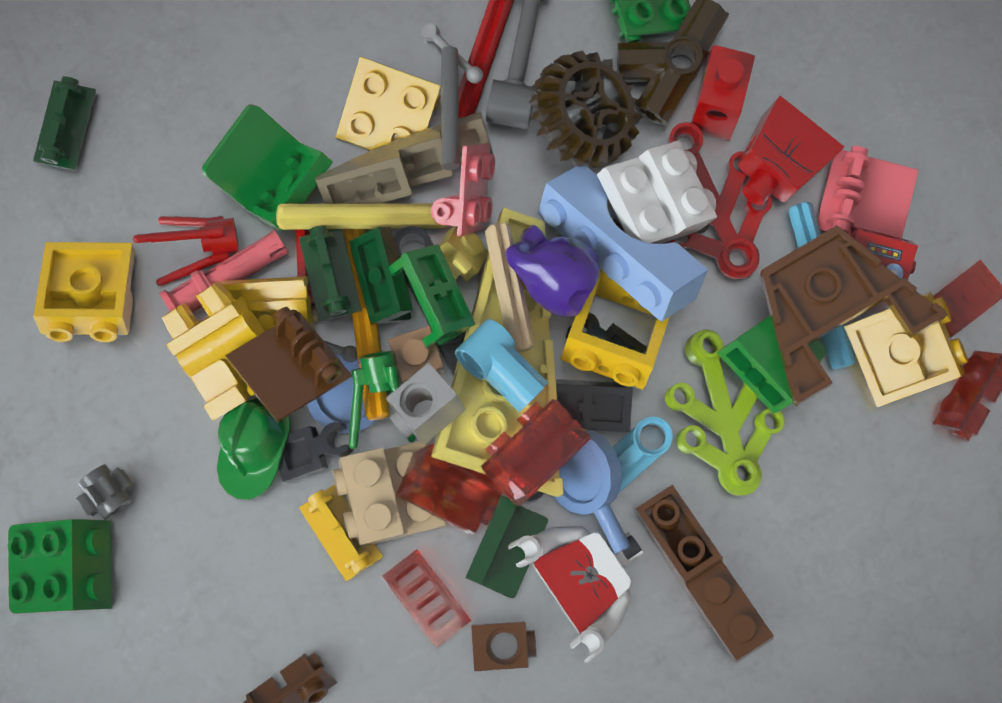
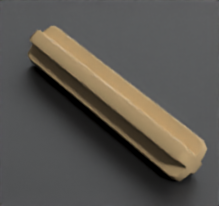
M508 223L492 224L486 229L485 235L504 328L514 339L515 350L518 353L531 350L535 343L522 280L509 266L505 258L506 249L514 244L511 227Z

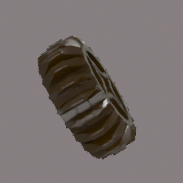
M583 50L574 52L571 55H562L554 60V63L549 64L540 73L541 77L532 86L536 94L532 96L528 103L538 110L533 113L530 120L540 122L541 128L536 136L547 137L549 143L546 151L559 150V161L572 159L574 167L587 165L589 169L597 168L605 163L610 164L617 160L618 156L629 150L632 146L631 141L640 133L635 125L643 117L634 108H636L641 100L633 98L631 95L635 84L625 83L623 80L625 70H613L612 59L601 61L598 52L586 55ZM568 81L575 82V89L571 91V94L565 93ZM601 125L606 126L603 138L597 139V131L601 129Z

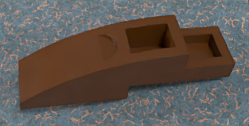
M673 485L636 508V512L670 568L735 663L743 660L774 639V635L724 564L723 557Z

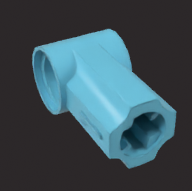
M487 319L456 349V358L466 371L478 379H486L520 412L544 389L548 382L515 350V341L510 333L498 322Z
M654 416L644 418L613 446L621 465L622 484L618 494L671 446L673 440L672 429L662 418ZM653 425L662 430L664 443L660 448L650 450L640 442V431L646 426Z

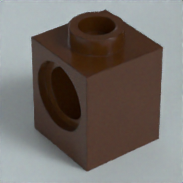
M525 621L471 625L474 671L529 668L528 658L537 657L535 630H526ZM503 632L512 634L517 640L515 654L506 659L497 657L491 649L493 638Z

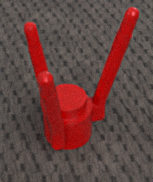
M161 216L158 218V223L161 225L200 227V229L156 232L133 236L135 243L201 239L203 252L212 251L213 255L156 280L158 286H163L191 275L196 270L198 272L214 264L222 263L229 258V253L239 252L234 218L224 219L223 216L210 218Z

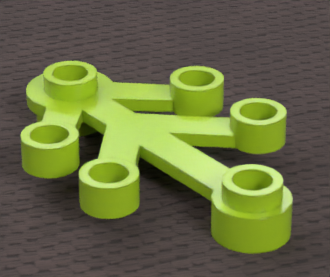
M700 330L691 335L686 341L685 353L691 363L702 367L713 409L696 399L693 388L683 382L677 383L666 390L665 402L670 409L684 412L720 436L724 452L706 442L705 432L696 425H690L681 429L676 435V445L683 453L694 454L719 471L718 478L720 484L727 492L735 496H745L753 493L759 487L762 471L758 459L771 435L783 429L785 419L781 411L773 414L769 408L757 413L754 420L756 428L743 448L739 431L758 397L743 382L742 389L733 405H731L719 360L720 356L717 354L724 347L723 341L712 330ZM704 339H707L712 344V353L704 349ZM675 390L683 392L685 396L684 404H680L675 400ZM766 415H770L773 418V429L766 426ZM687 432H690L695 436V447H691L687 444ZM738 466H742L746 471L747 478L745 481L741 480L737 475Z

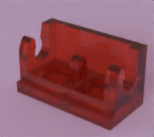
M432 443L414 452L397 491V497L469 535L475 534L481 523L486 526L489 524L501 493L504 492L507 484L490 475L431 457L434 448Z

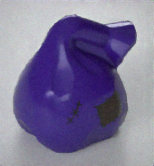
M535 225L525 229L521 234L520 241L509 246L505 252V258L509 266L520 276L531 297L547 311L562 317H571L579 314L586 299L592 292L600 273L598 255L593 247L583 241L568 237H556L548 240Z

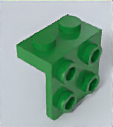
M249 104L244 108L202 166V173L255 218L283 232L276 221L278 205L303 204L313 189L318 187L316 176L326 172L333 161L323 152L300 143L259 106Z
M68 519L12 525L8 531V595L10 611L13 614L112 609L111 521Z

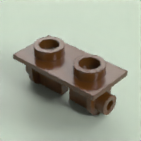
M316 652L309 656L304 653L280 671L287 684L285 687L280 689L276 680L271 677L246 694L247 700L243 703H317L327 695L328 689L337 684V681L323 668L325 665Z

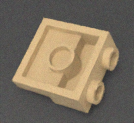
M419 441L385 450L379 448L339 458L340 468L333 470L334 482L338 496L346 494L350 512L343 513L344 524L348 538H357L359 548L446 526L426 444L423 445Z

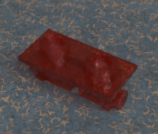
M974 351L968 362L963 365V375L959 377L951 393L942 401L940 412L933 422L935 426L954 429L953 435L965 442H969L972 436L977 437L980 428L990 413V410L980 403L981 398L983 397L990 403H995L1002 392L1001 353Z

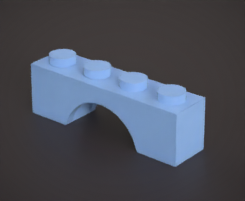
M576 166L547 182L537 214L563 237L574 238L593 247L598 255L599 268L658 320L664 321L697 298L708 269L676 242L667 244L647 243L629 236L618 228L608 213L607 205L609 198L598 176L587 166Z

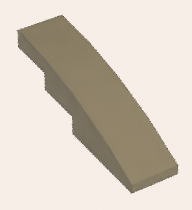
M481 112L459 118V166H461L463 146L491 143ZM441 124L395 140L316 176V183L324 204H380L412 195L413 186L452 176L453 170L442 168ZM490 146L491 154H493L492 146Z

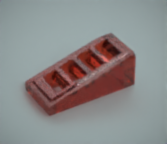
M418 549L382 575V578L436 648L472 621ZM419 566L424 573L403 588L398 581ZM430 580L434 588L414 603L409 595ZM441 595L445 602L424 617L420 610L437 596ZM452 609L456 616L439 630L435 631L430 624Z

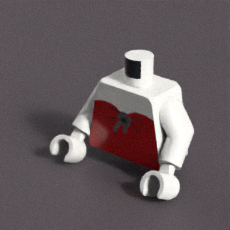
M582 526L551 527L533 536H523L508 545L509 549L519 546L525 553V559L516 563V566L520 568L530 563L533 565L576 631L580 633L571 641L570 647L573 649L580 642L586 644L590 652L589 656L583 661L585 663L590 662L603 651L605 642L620 627L631 601L628 588L633 582L623 567L643 554L639 544L631 533L627 532L625 535L631 547L615 554L611 545L606 544L598 531L591 534Z

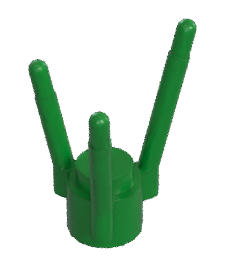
M382 351L359 357L361 368L351 370L354 384L349 430V447L351 449H355L358 446L364 385H369V390L372 393L391 390L393 393L400 387L394 351ZM412 434L407 438V440L413 443L416 440V437L414 434Z

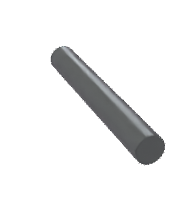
M446 46L441 49L442 168L445 170H456L459 168L458 49L453 46Z

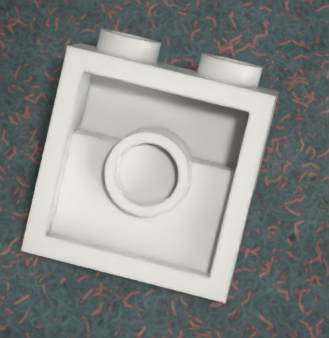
M679 140L648 149L637 158L606 166L597 174L625 233L640 241L662 244L698 232L717 218L715 213L716 199L710 190L703 189L695 173L697 170L696 158L690 151H684Z

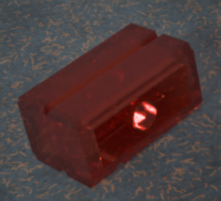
M552 399L544 407L535 402L517 419L522 427L512 437L504 431L485 449L491 457L481 465L482 470L496 485L500 486L501 491L514 505L520 506L527 501L590 440V435L576 420L571 418V415L557 400Z

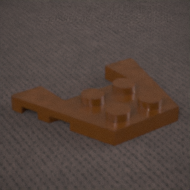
M839 226L833 227L762 269L760 273L792 401L796 407L831 387L833 383L810 349L809 345L882 301L886 302L910 339L940 322L948 315L936 302L932 304L916 291L917 287L905 278L900 279L881 264V259Z

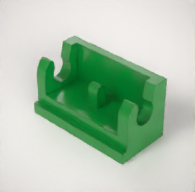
M439 244L407 251L401 255V258L389 266L392 277L399 274L402 270L405 271L433 332L422 339L425 349L431 347L436 342L439 346L446 344L476 324Z

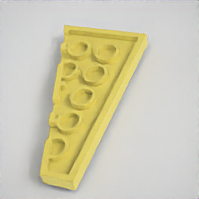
M503 208L499 213L497 223H508L510 225L514 244L520 241L523 231L532 225L537 226L545 235V222L507 208ZM489 252L471 312L476 324L466 330L464 341L487 319L494 320L504 327ZM522 281L535 344L531 350L520 352L519 354L548 384L524 409L518 412L486 379L481 380L474 377L458 361L451 388L456 392L466 410L437 434L431 457L560 497L563 495V480L559 474L558 455L561 454L560 437H557L555 409L558 407L553 340H550L549 330L551 312L544 309L531 297Z

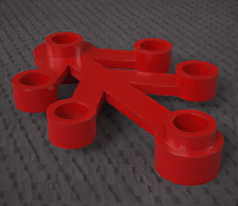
M679 123L671 130L667 144L675 142L680 138L690 140L692 147L687 151H690L696 158L697 170L695 173L703 189L710 190L716 199L715 213L717 218L710 222L709 225L714 227L720 241L692 233L687 235V242L678 244L684 249L689 248L715 258L719 270L731 279L747 278L754 273L759 265L760 254L753 241L762 218L772 207V198L769 196L765 202L766 207L763 210L754 209L751 202L747 199L745 200L744 207L747 214L737 235L730 216L743 182L748 175L737 171L734 168L733 162L740 159L744 151L736 152L730 157L727 163L728 176L719 196L699 153L704 141L702 131L693 123ZM675 240L668 241V243L676 242ZM733 252L741 253L744 256V264L734 265L730 261V254Z

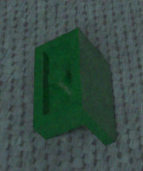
M391 226L377 227L350 240L349 244L370 325L400 323L410 320V312L413 309L403 271L392 277L389 266L399 259Z
M501 496L465 578L506 597L515 598L530 564L520 568L517 567L516 563L525 559V553L519 546L509 549L508 545L523 536H533L544 531L548 524V518L518 505V502Z

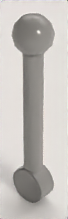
M427 23L423 26L421 33L427 41H434L441 49L450 46L440 36V30L435 24ZM458 53V65L466 72L468 81L471 83L480 82L483 78L482 70L476 66L472 67Z

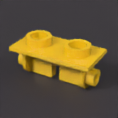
M335 484L324 491L322 489L308 498V502L298 507L346 582L383 558L375 544L359 548L357 538H348L343 513L350 512L344 495L338 496Z

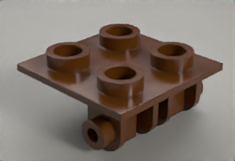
M283 307L276 312L274 319L277 322L273 328L225 355V358L277 423L352 377V374L303 315L297 310H290L288 307Z

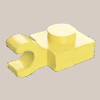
M453 226L447 231L439 246L455 280L461 275L468 281L479 272L489 251L475 233L457 236L458 226Z

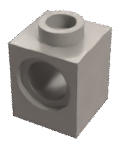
M430 363L426 364L386 398L395 411L389 417L405 438L414 434L423 445L466 410L456 392ZM425 400L433 401L431 407L425 413H413L418 403Z

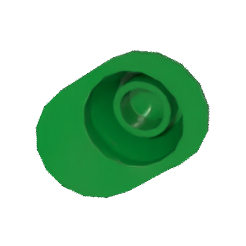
M258 398L245 401L228 411L219 423L218 440L221 446L217 462L219 483L227 494L236 499L251 500L261 496L272 485L278 472L291 427L289 416L277 423Z

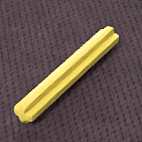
M433 203L280 204L276 212L277 225L282 230L311 229L323 225L327 226V229H375L385 226H391V229H402L408 226H416L421 229H443L446 227V225L439 224L433 219L431 215Z

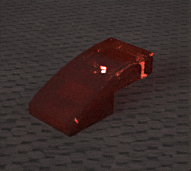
M981 260L977 261L933 295L934 299L943 297L949 309L952 321L945 325L950 338L1002 299V285Z

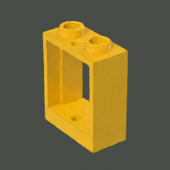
M600 269L598 280L592 292L586 299L582 310L575 316L560 360L570 363L579 370L592 371L612 378L623 386H634L644 390L654 367L670 317L662 322L656 318L645 354L583 333L582 330L595 295L654 316Z

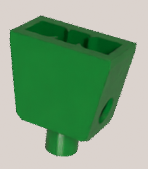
M771 316L717 352L773 414L793 403ZM818 339L811 343L809 347L818 361L821 362L826 354V348Z

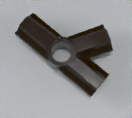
M695 0L675 37L670 42L618 43L617 70H625L623 80L625 82H648L639 98L641 102L635 108L644 118L655 124L668 125L690 84L697 77L704 59L729 17V13L720 4L712 0ZM676 55H686L691 59L693 65L681 69L672 63L671 58Z

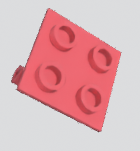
M491 143L462 147L460 194L440 198L432 205L431 215L433 219L442 225L458 226L457 236H464L484 230L485 224L491 220L493 203L492 198L487 197L488 180H492L495 172V156L490 153Z
M852 146L850 152L842 150L831 162L817 218L820 231L826 232L835 226H839L850 235L852 228L857 226L902 238L918 169L868 157L869 150L861 146Z

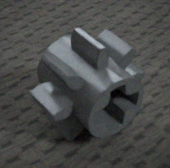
M106 464L101 465L84 476L78 483L84 493L79 495L76 500L88 516L91 514L93 517L100 513L103 519L107 520L121 512L132 502L126 491L134 487V484L123 469L120 470L119 467L111 472Z

